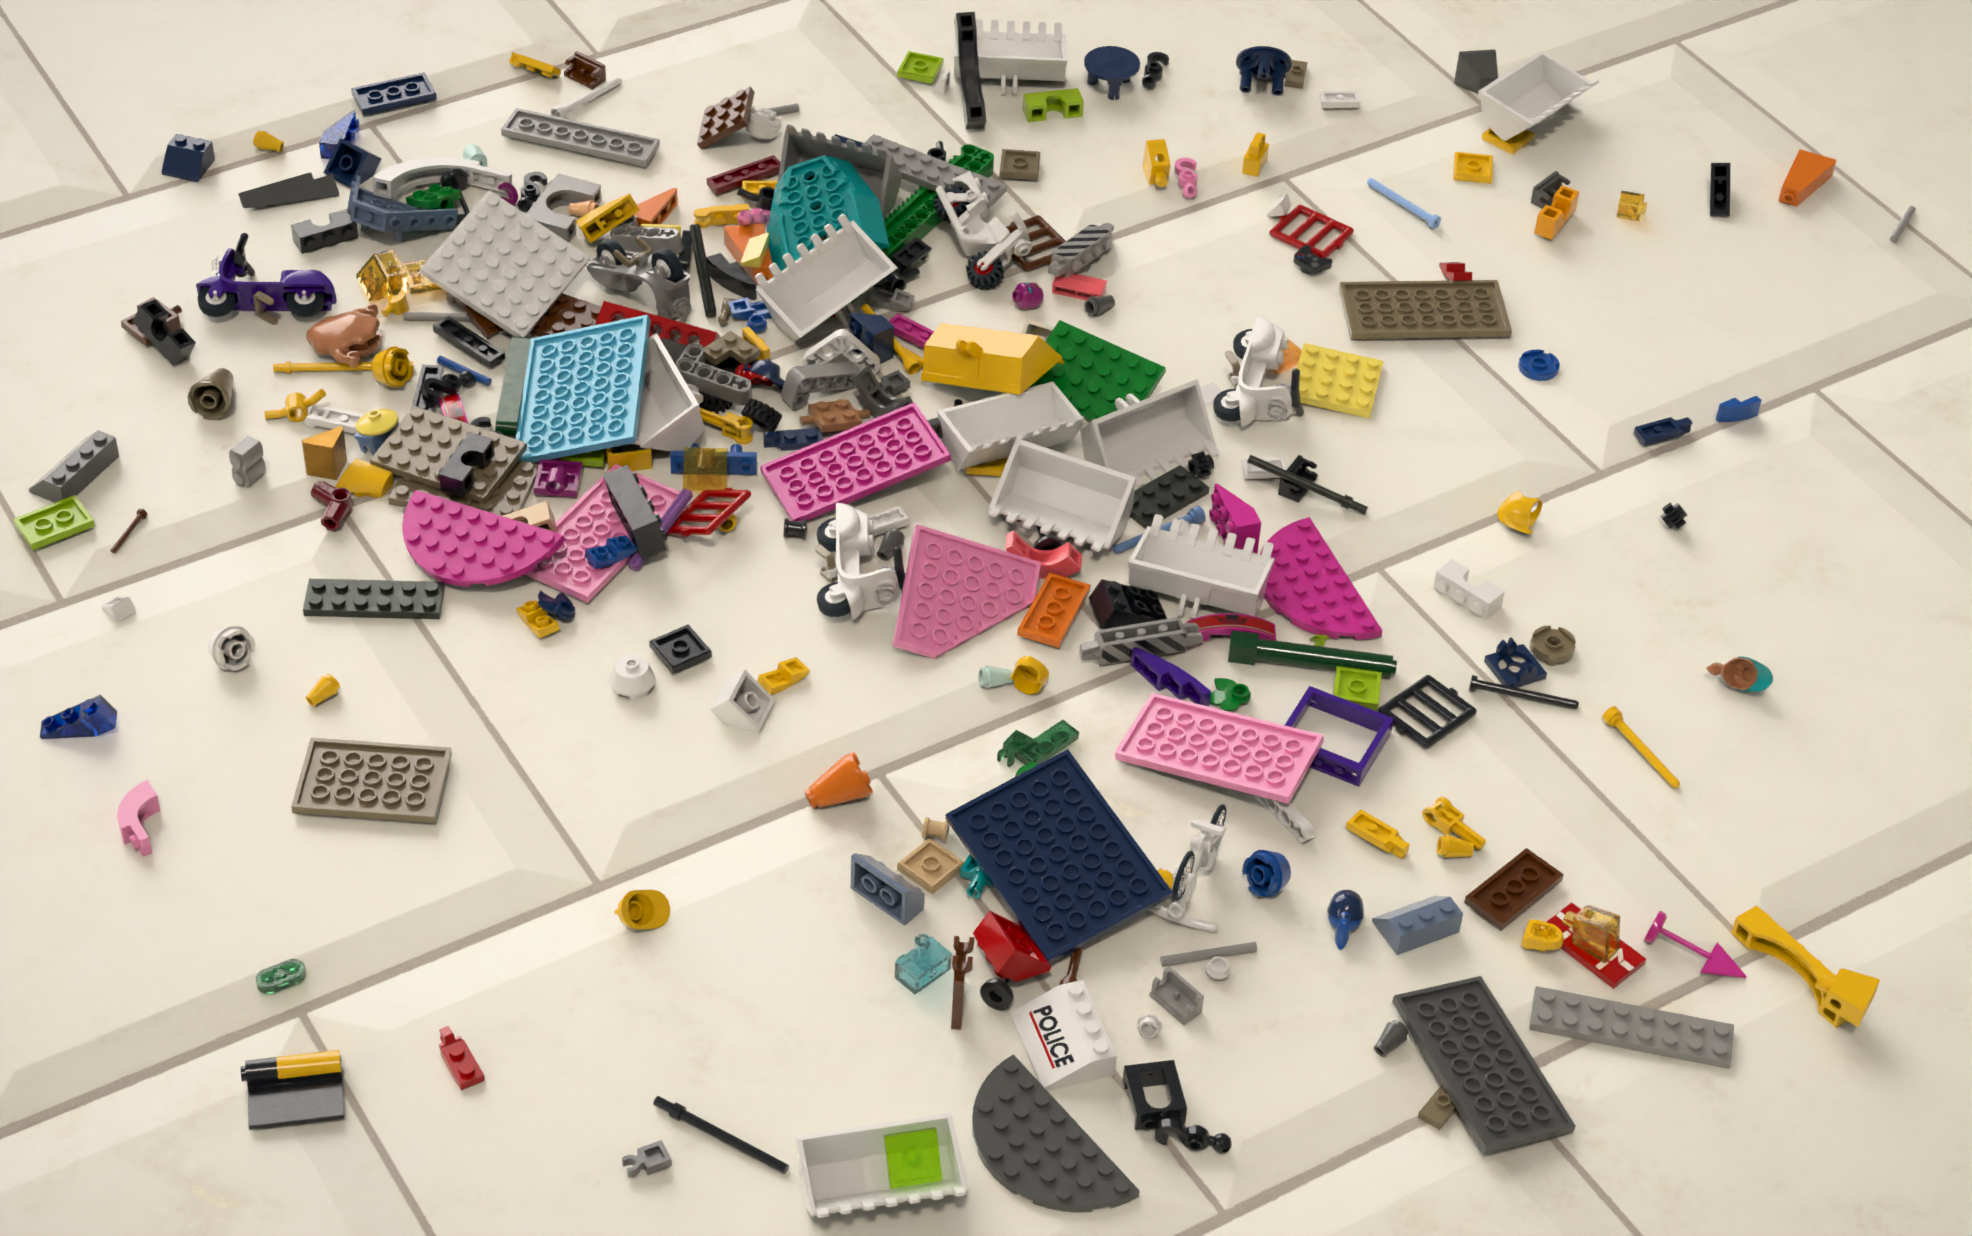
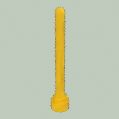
M864 303L861 306L865 314L876 315L868 304ZM894 337V350L903 360V368L909 375L917 373L921 368V363L916 357L909 356Z
M1616 706L1607 709L1602 719L1609 726L1617 727L1673 788H1678L1680 786L1679 780L1623 721L1622 712Z

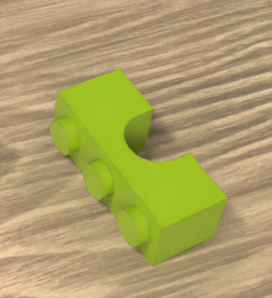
M1078 88L1023 94L1022 109L1027 122L1046 121V115L1049 111L1062 113L1064 119L1083 117L1084 100Z

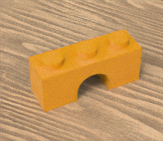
M1561 185L1553 196L1551 206L1545 205L1539 212L1534 233L1552 240L1576 211L1579 191Z

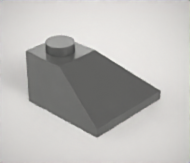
M1495 49L1459 51L1454 79L1455 85L1479 94V90L1498 79Z

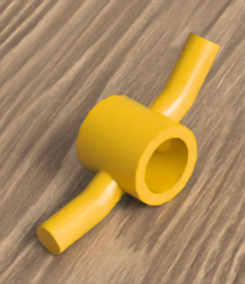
M320 389L307 399L301 393H291L285 399L286 407L278 410L264 411L265 419L287 416L292 422H301L308 415L307 407L313 406L326 396V392Z

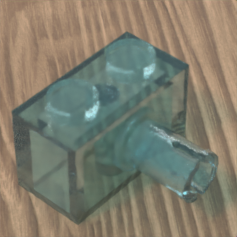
M926 934L916 936L914 939L915 948L907 954L901 955L895 962V979L914 995L951 970L952 953L932 936L929 937Z

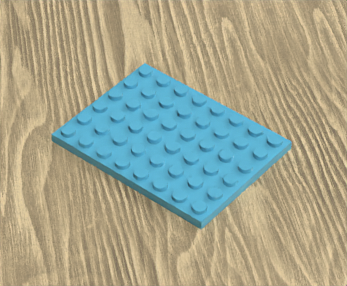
M648 315L531 338L516 433L517 440L527 443V450L518 462L534 463L539 462V460H550L636 443L651 322Z

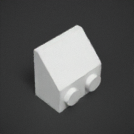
M744 669L726 678L711 710L726 725L757 733L761 730L775 699Z

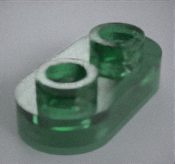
M289 959L263 969L256 975L257 989L261 993L272 994L296 985L306 977L305 965L298 959Z

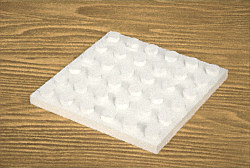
M488 190L421 267L419 273L513 336L527 337L586 266L590 256Z

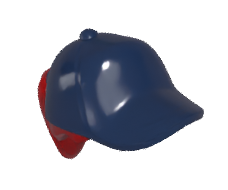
M770 359L758 360L752 365L741 364L735 371L736 375L749 379L751 385L766 384L772 386L774 384L782 389L785 382L780 378V366L770 361Z

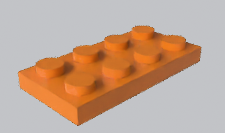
M1049 572L1019 625L1017 636L1060 648L1090 592L1091 585Z

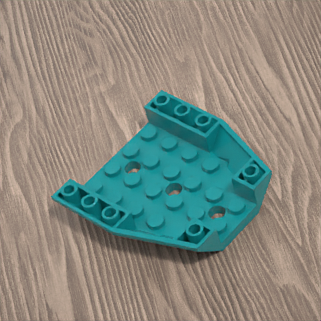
M823 155L788 167L776 184L766 233H769V251L772 264L776 263L781 271L787 268L783 260L785 254H791L794 261H797L801 258L796 248L799 244L803 243L807 250L811 251L815 248L810 239L813 234H818L820 238L828 236L824 230L827 224H831L836 232L842 229L838 221V217L841 214L846 215L849 222L854 221L880 249L890 247L880 201L850 161ZM810 176H815L812 180L807 181ZM816 206H821L820 209L814 210Z

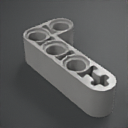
M635 215L610 231L611 238L627 251L644 252L635 242L637 237H640L652 248L651 254H654L661 248L670 249L676 255L684 250L677 229L639 227Z
M693 343L688 345L676 362V367L685 382L695 385L699 388L700 392L741 406L746 405L748 399L752 398L750 380L705 364L704 348L700 344Z
M852 362L795 366L787 373L781 396L793 410L798 411L806 406L810 393L856 388L851 377L860 370Z

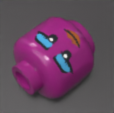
M1019 283L1012 292V299L1020 309H1035L1042 303L1044 297L1043 290L1037 283Z

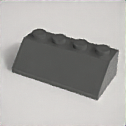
M97 430L82 440L30 487L29 492L53 503L73 495L77 496L119 457L116 437Z

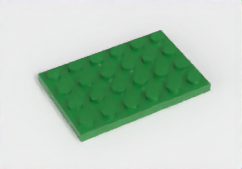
M1059 320L1045 342L1063 357L1064 364H1055L1030 387L1054 382L1079 414L1084 417V420L1090 422L1117 411L1118 409L1115 406L1117 398H1121L1126 402V396L1130 393L1139 401L1150 398L1164 376L1166 368Z

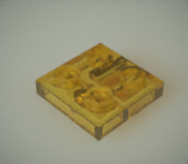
M428 259L402 263L403 273L410 294L442 290L441 287L419 273L421 267Z
M684 447L683 489L704 491L724 490L727 488L728 449Z

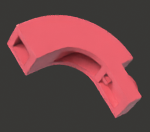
M1014 530L1007 534L1005 546L1007 552L1041 562L1039 579H1046L1049 572L1068 577L1081 570L1082 554L1069 542L1053 550H1038L1028 545Z

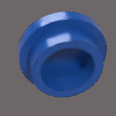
M755 314L749 317L747 327L749 326L754 333H760L766 330L767 321L762 315Z

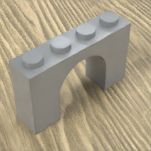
M558 173L525 214L570 243L576 235L575 218L551 210L560 206H569L570 203L590 200L599 204L602 201L601 184Z

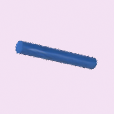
M443 356L437 358L438 364L458 373L470 371L475 376V381L489 386L492 382L491 378Z

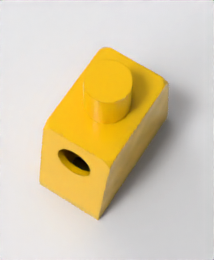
M1165 139L1146 140L1142 167L1148 184L1165 187L1168 184L1171 166Z
M1842 968L1839 969L1834 980L1820 974L1815 988L1827 993L1824 1002L1825 1008L1859 1027L1876 994L1880 979Z

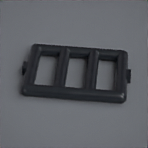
M1425 675L1378 708L1379 713L1394 718L1393 725L1396 726L1397 732L1401 735H1408L1424 748H1429L1477 713L1476 708L1459 697L1455 689L1452 687L1448 689L1431 675ZM1429 685L1464 712L1458 716L1454 715L1421 689ZM1413 695L1449 722L1441 727L1406 700ZM1397 706L1434 733L1426 738L1393 714L1391 710Z

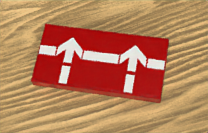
M1572 902L1546 921L1561 930L1564 937L1561 949L1613 989L1646 963L1644 956L1605 927L1587 924V913ZM1571 912L1579 915V922L1570 919Z

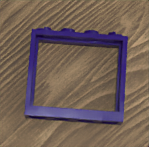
M1309 686L1285 723V726L1296 728L1310 706L1377 732L1359 763L1320 748L1309 767L1360 787L1392 733L1394 718Z

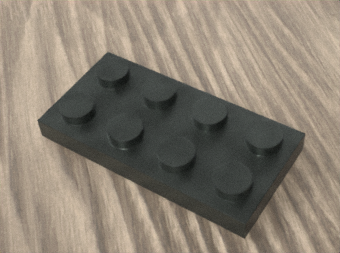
M1179 465L1134 491V504L1130 517L1146 529L1147 526H1152L1156 514L1162 515L1164 520L1209 494L1210 487Z

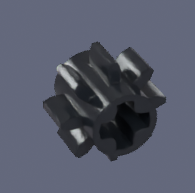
M1204 451L1192 454V459L1188 461L1190 473L1197 475L1198 479L1211 475L1210 470L1214 469V461L1211 455H1205Z
M1668 503L1662 508L1664 514L1661 515V518L1670 529L1673 526L1679 529L1686 524L1684 518L1688 515L1679 503L1674 506Z

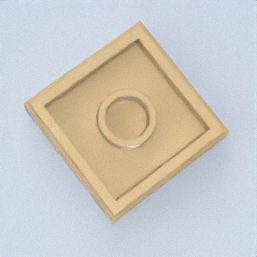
M929 838L897 863V870L933 895L960 873L964 862Z

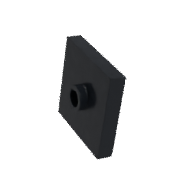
M689 624L649 641V647L672 674L712 657L710 648Z

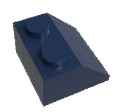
M175 134L167 144L161 171L162 175L199 182L215 161L212 141Z
M340 138L323 173L326 175L333 174L334 179L351 187L352 181L356 182L358 175L361 176V185L374 176L382 158L354 143Z

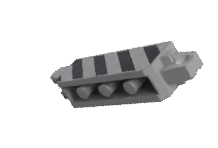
M1104 223L1100 226L1088 225L1052 251V260L1048 266V273L1057 277L1062 275L1069 278L1091 261L1098 258L1102 253L1109 250L1112 245L1113 237L1111 232L1114 230V225L1110 223Z
M1175 617L1099 630L1095 633L1093 641L1080 644L1079 654L1082 660L1097 659L1099 665L1130 661L1132 649L1135 647L1156 656L1184 652L1187 646L1201 643L1203 636L1198 632L1199 627L1196 623L1183 624L1181 619Z

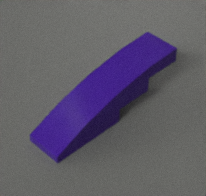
M1136 647L1132 649L1131 666L1158 691L1167 688L1180 700L1189 698L1193 703L1209 707L1211 690L1196 678L1154 654Z

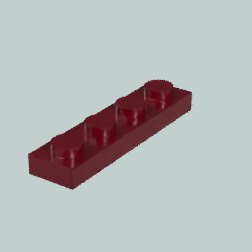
M772 155L706 178L707 186L716 195L741 187L742 181H758L778 174L780 161Z

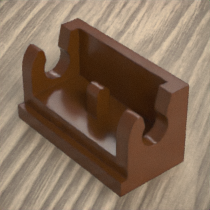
M576 51L574 55L565 61V64L570 65V67L564 71V76L592 90L606 81L605 64Z

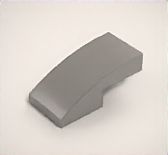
M875 287L868 304L886 310L908 311L915 295L897 288L894 293Z

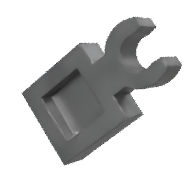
M662 1140L638 1148L637 1156H624L622 1158L623 1167L633 1165L627 1168L628 1177H634L643 1169H645L647 1174L672 1166V1159Z

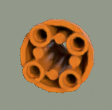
M855 752L844 755L809 786V790L804 792L812 808L817 806L822 808L866 798L873 793L870 786V778L865 770L861 771L859 767L860 762Z

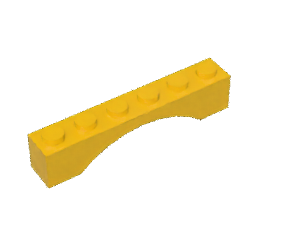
M1757 905L1736 917L1731 933L1748 949L1771 955L1793 968L1812 990L1817 1002L1818 1012L1835 1028L1847 1022V1020L1825 1008L1824 1002L1827 993L1815 988L1820 974L1833 980L1836 975Z

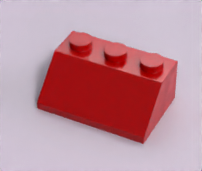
M990 910L973 932L974 937L978 941L977 946L985 952L986 960L995 968L994 973L1004 980L1009 978L1018 982L1049 972L1052 968L1045 956L1029 939L1019 924Z

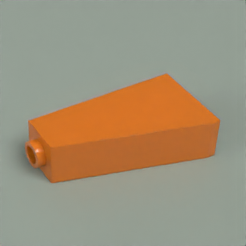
M1799 149L1782 185L1778 201L1797 207L1832 177L1836 159Z
M764 224L724 226V244L739 264L749 239L765 234ZM769 246L760 268L742 266L756 282V285H759L755 279L758 273H762L767 281L773 278L769 266L772 264Z

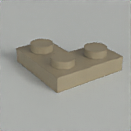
M730 331L704 347V356L706 360L715 366L730 356L743 365H747L760 357V349Z

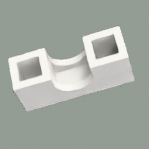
M1451 559L1436 571L1433 588L1487 620L1502 607L1505 591L1488 580L1478 586L1468 584L1467 580L1470 569Z

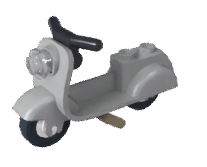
M640 237L635 238V242L644 250L642 253L624 250L613 239H606L597 246V255L586 264L588 272L597 282L614 290L633 292L644 281L653 290L658 316L677 320L689 314L691 303L688 282L691 275L683 270L679 258L670 249L661 248L651 255L652 248Z

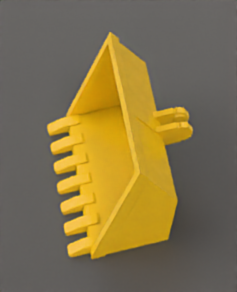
M940 323L924 345L921 381L1021 395L1055 364H1064V361L1059 353L1037 335Z

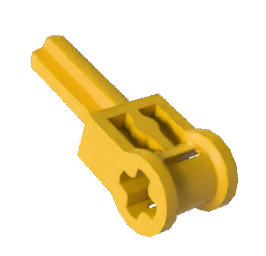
M700 408L702 420L722 428L723 436L734 439L736 443L742 445L752 442L753 434L751 433L753 421L751 418L738 416L727 412L723 417Z
M1437 798L1434 805L1426 807L1422 811L1424 820L1429 825L1438 828L1445 835L1454 832L1463 840L1473 843L1474 848L1477 850H1481L1486 844V840L1463 823L1465 815L1456 809L1447 798Z

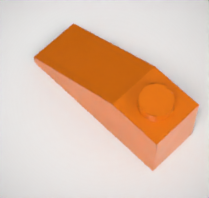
M677 188L667 190L637 205L640 211L634 215L637 218L639 227H641V224L661 225L678 205Z

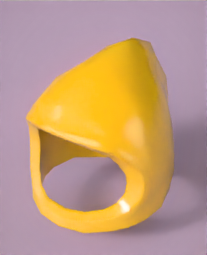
M1520 491L1514 492L1499 507L1497 511L1498 519L1512 529L1532 534L1533 531L1530 528L1537 520L1543 502L1539 498L1525 497ZM1538 502V506L1535 509V511L1531 512L1534 504Z

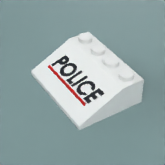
M1083 980L1059 985L1011 1011L1010 1016L1036 1078L1047 1091L1115 1075L1116 1053Z

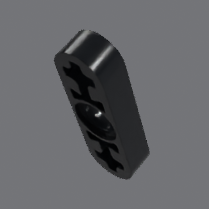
M683 230L681 240L684 250L679 253L678 258L683 266V270L687 272L692 241L690 231Z

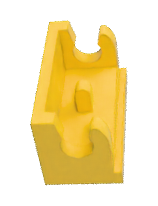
M606 448L608 471L615 464L622 467L627 465L631 471L652 469L651 448L612 454L610 448Z

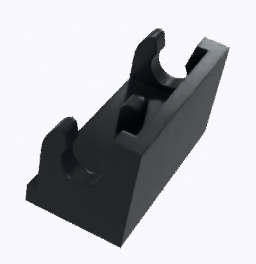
M916 237L894 253L890 260L897 266L900 274H904L906 269L918 260L924 261L932 248Z
M1298 455L1286 471L1315 483L1318 479V474L1308 470L1307 467L1316 469L1317 465ZM1280 478L1278 495L1299 503L1309 491L1306 488Z

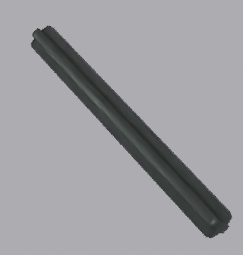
M691 224L690 236L705 316L707 318H714L716 316V306L701 227L699 224Z

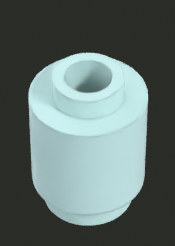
M469 144L464 148V159L479 161L480 166L483 167L487 165V158L479 146Z

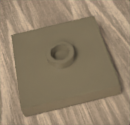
M1002 149L999 178L1038 180L1040 152Z

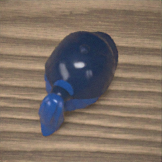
M1341 890L1335 893L1327 909L1329 922L1336 929L1335 941L1339 950L1346 946L1350 932L1357 929L1364 918L1363 900L1358 893L1352 890Z

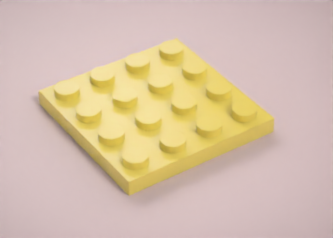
M1304 343L1297 369L1300 370L1299 391L1301 403L1370 419L1384 361Z

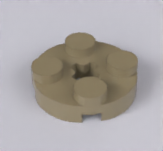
M1542 626L1533 632L1530 650L1535 656L1543 660L1545 664L1555 666L1557 663L1568 661L1573 657L1576 641L1572 633L1564 628L1559 627L1557 630L1551 629V626Z

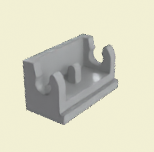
M1170 966L1164 969L1161 981L1157 977L1154 978L1149 996L1183 1026L1202 1013L1204 995Z

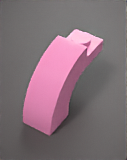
M148 780L138 784L124 796L117 813L120 834L124 845L131 843L133 849L138 848L143 857L151 854L152 850L149 836L142 827V824L148 817L160 812L157 794Z

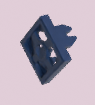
M1512 637L1509 638L1508 643L1502 640L1497 646L1496 653L1486 655L1484 659L1486 665L1502 685L1518 688L1546 679L1547 672L1524 644L1517 646ZM1520 656L1524 658L1526 662L1519 663L1513 661L1511 657ZM1501 660H1504V662L1507 664L1506 668L1500 669L1499 662ZM1517 666L1520 668V670L1518 672H1513L1509 669V667Z

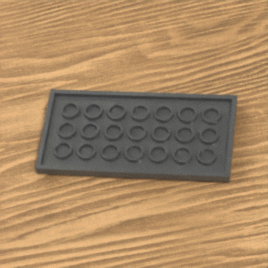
M1481 976L1394 995L1393 1005L1484 1155L1574 1132L1576 1125Z

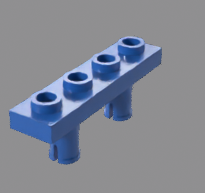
M693 443L687 451H671V473L757 475V452H742V446L739 444L731 445L730 452L700 451L699 445Z

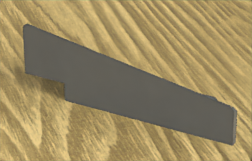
M309 172L238 193L243 208L336 197L339 196V191L333 174L314 179L312 173Z

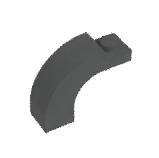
M870 366L862 368L851 377L860 393L856 398L864 409L870 410V415L874 418L913 403L910 396L894 398L886 393Z

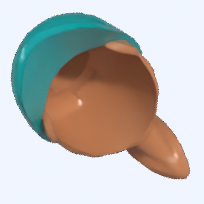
M1739 656L1729 660L1724 665L1715 662L1706 667L1710 674L1714 676L1721 674L1724 681L1730 687L1739 691H1763L1773 682V675L1770 669L1748 657Z

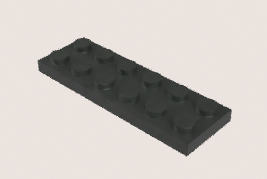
M309 578L303 615L318 617L440 619L445 586L444 582Z

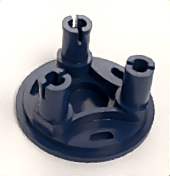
M1102 46L1088 52L1084 58V66L1088 71L1087 83L1096 85L1099 81L1098 79L1107 81L1109 85L1108 99L1114 100L1115 95V100H1118L1120 98V86L1122 83L1130 82V78L1138 73L1140 60L1135 53L1122 47Z
M1255 46L1241 51L1236 57V66L1240 70L1239 74L1241 75L1239 89L1243 93L1250 92L1252 78L1272 79V94L1277 96L1283 94L1284 79L1286 78V73L1292 67L1291 57L1286 52L1269 46Z

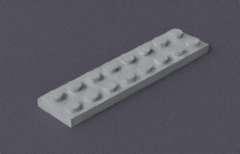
M516 108L501 128L502 136L642 167L648 165L660 146V139Z
M875 134L865 142L871 145L873 151H877V147L885 149L887 154L892 155L903 175L902 179L935 192L938 186H943L944 190H946L945 186L947 185L951 188V185H954L953 178L969 172V170ZM971 172L973 178H978L982 186L980 192H985L989 203L986 204L989 210L1007 192V185Z
M1535 987L1529 1030L1716 1067L1730 1068L1734 1024L1544 987Z

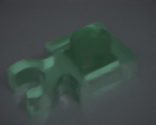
M1015 730L1003 742V749L997 753V761L1000 762L1003 758H1008L1007 766L1011 767L1015 763V757L1023 759L1035 746V739Z

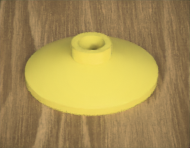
M390 409L371 410L359 418L356 423V430L363 436L384 434L396 426L398 422L397 413Z

